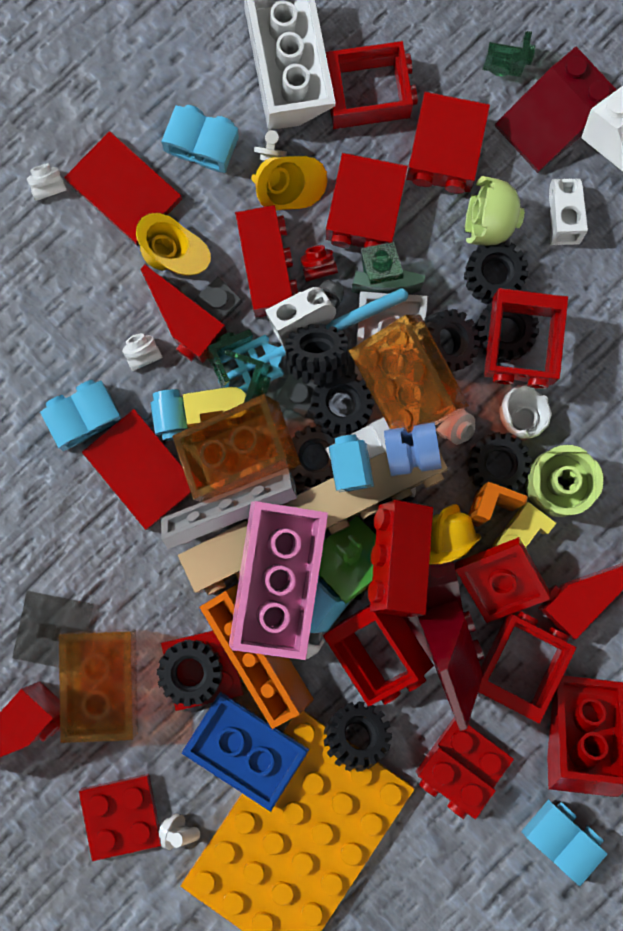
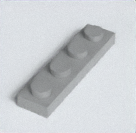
M289 468L161 518V540L167 549L177 545H184L195 538L210 532L220 531L224 527L243 519H249L251 502L258 501L285 505L289 501L296 499L294 478Z

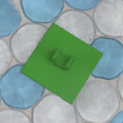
M358 516L349 522L350 526L324 540L319 576L345 604L368 588L373 577L371 552L375 546L376 534Z

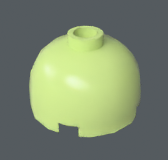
M481 176L475 184L476 186H481L478 195L471 194L468 204L465 232L471 233V237L466 238V241L474 245L496 246L511 237L515 228L519 229L521 227L525 211L524 208H520V198L515 188L508 182Z

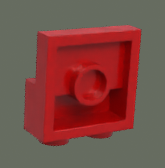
M454 717L416 769V773L422 779L419 786L435 798L438 793H441L450 800L447 807L456 815L465 819L468 814L476 820L496 792L494 787L514 759L469 724L467 729L460 731Z

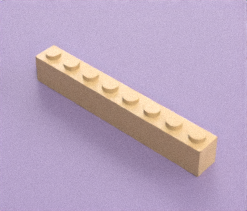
M384 452L370 459L374 487L339 492L336 491L333 477L297 495L296 499L289 501L283 506L327 512L325 532L329 530L331 535L348 528L350 526L348 520L358 515H361L362 519H366L376 514L378 506L390 499L392 501H403L413 495L411 489L421 484H424L425 488H429L443 481L444 477L442 474L447 472L448 468L440 454L442 469L422 472L418 467H414L411 474L391 476L387 452ZM248 520L178 554L195 593L206 591L209 596L226 588L224 581L234 576L239 581Z

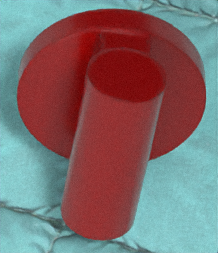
M323 245L308 248L305 251L306 254L300 258L306 282L338 273L333 251L325 249Z

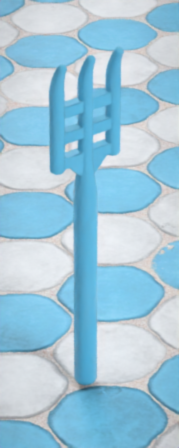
M404 288L393 291L332 320L326 325V329L334 326L338 332L406 301L408 299V292ZM263 335L221 355L211 363V367L218 366L235 358L238 368L222 376L218 383L222 384L242 375L246 384L238 388L247 393L284 375L283 369L279 366L283 356H286V351L282 345L277 347L269 344V337ZM262 345L265 355L258 357L255 348ZM249 352L252 361L245 364L241 355ZM270 362L273 371L266 374L262 365ZM256 368L259 378L252 380L249 371Z

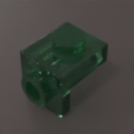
M525 31L520 47L490 42L482 70L490 71L496 76L512 75L521 77L525 65L531 66L536 45L530 44L532 32Z

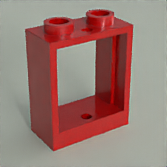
M403 41L325 52L336 102L335 107L330 109L333 129L411 118L412 108L414 105H417L418 98L416 85H410L408 74H412V59L410 53L405 54ZM394 66L399 96L398 102L346 109L341 73Z
M498 288L492 301L484 377H491L494 383L504 385L514 384V380L528 382V387L536 389H547L549 385L557 382L560 379L568 296ZM503 312L551 317L545 371L497 365Z
M370 604L344 619L322 635L368 707L379 701H382L384 705L390 703L401 695L400 690L405 687L409 692L418 688L427 681L424 675L434 666L402 616L370 612ZM373 621H376L407 669L388 681L384 680L355 635L356 631Z
M519 611L517 616L510 614L505 617L481 666L483 677L478 692L540 724L577 647L567 643L570 636L552 627L546 632L536 627L537 619ZM514 627L557 648L531 702L488 681Z

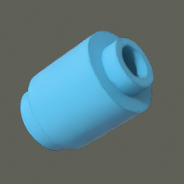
M171 389L153 393V401L150 404L155 435L162 436L163 441L183 438V432L189 429L186 421L183 397H180V391Z

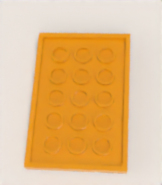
M305 710L300 715L292 718L283 732L308 747L309 751L272 811L270 812L241 793L180 885L184 890L242 931H322L415 789L413 785L380 762H377L369 769L366 768L359 772H356V768L351 771L345 770V764L336 765L334 763L337 760L335 755L329 757L327 754L330 746H324L323 740L327 737L324 734V730L327 726ZM348 741V743L352 747L359 749L357 746Z

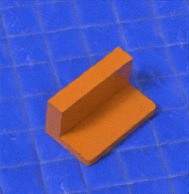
M487 482L476 491L468 515L472 519L473 525L479 527L491 519L495 505L514 511L526 504L528 496Z

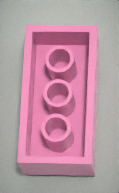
M258 501L251 502L229 646L232 650L306 660L328 517L327 512Z

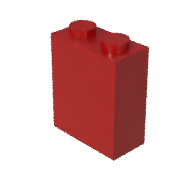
M424 91L406 180H410L413 184L420 187H431L432 185L444 187L446 191L454 194L470 193L476 177L490 104Z
M342 153L326 226L325 240L331 241L332 245L340 248H349L353 245L363 247L364 251L371 254L390 253L408 166Z

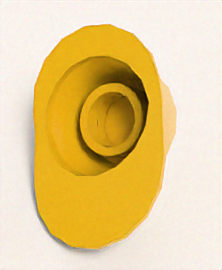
M274 156L261 163L256 174L251 176L252 181L255 183L256 194L260 204L264 207L275 205L276 211L303 209L312 206L320 200L328 183L327 171L323 164L317 159L308 156Z
M152 213L142 217L137 224L136 237L140 245L142 257L154 269L161 271L171 270L177 274L191 276L200 274L209 266L211 253L208 246L170 216Z
M452 504L444 508L439 514L433 515L429 564H443L459 559L468 553L475 543L481 539V535L475 533L470 516L461 513L457 504Z

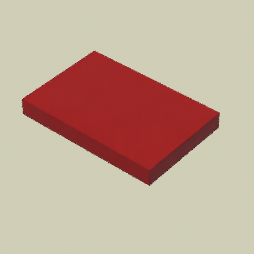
M110 131L64 177L69 185L137 246L139 242L136 237V227L141 218L152 213L168 215L182 200V196Z
M135 409L82 451L83 455L145 530L150 529L199 488Z

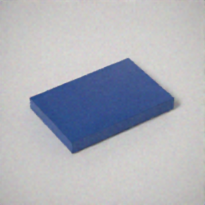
M220 691L183 749L182 754L271 812L308 753L309 748L277 727L272 729L265 719Z

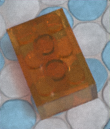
M420 314L404 315L348 350L390 429L404 427L408 432H411L415 425L433 422L437 425L469 407Z
M265 394L172 436L192 498L200 502L283 469L289 468L290 470L301 465L279 402Z
M136 629L66 631L59 634L60 743L133 740L138 734Z

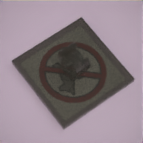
M27 591L12 658L79 672L94 604Z

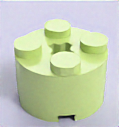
M562 445L552 448L534 459L529 466L531 471L527 475V481L525 482L526 493L533 506L546 515L566 517L582 513L593 505L603 489V473L598 462L587 451L578 446ZM562 476L564 480H568L569 486L563 487V485L558 483V478Z

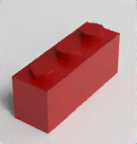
M275 205L235 212L255 318L267 316L266 309L298 293L296 279L289 280L287 268L293 267L290 247L283 248L281 236L287 235L284 215L277 216Z
M393 500L378 506L374 517V527L377 529L376 541L371 552L373 577L368 588L370 612L402 617L426 615L433 507L400 500Z

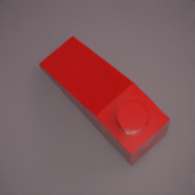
M144 264L140 270L172 337L179 345L176 350L191 362L196 358L201 363H204L227 334L225 325Z
M623 563L563 583L559 587L556 584L549 588L550 600L544 601L538 609L563 633L570 636L569 638L577 639L623 591Z

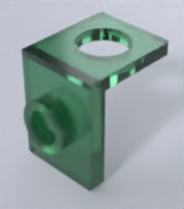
M394 242L361 248L363 273H367L370 285L404 278Z
M250 329L236 335L234 332L226 333L217 338L216 343L208 346L207 358L221 388L229 387L230 380L219 357L252 341L253 334Z
M225 350L224 355L255 365L243 405L257 408L260 396L264 397L270 385L271 378L267 375L271 365Z

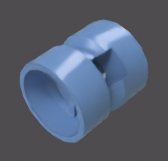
M435 422L415 425L411 432H408L404 427L384 430L391 476L411 474L414 467H418L422 472L442 469Z

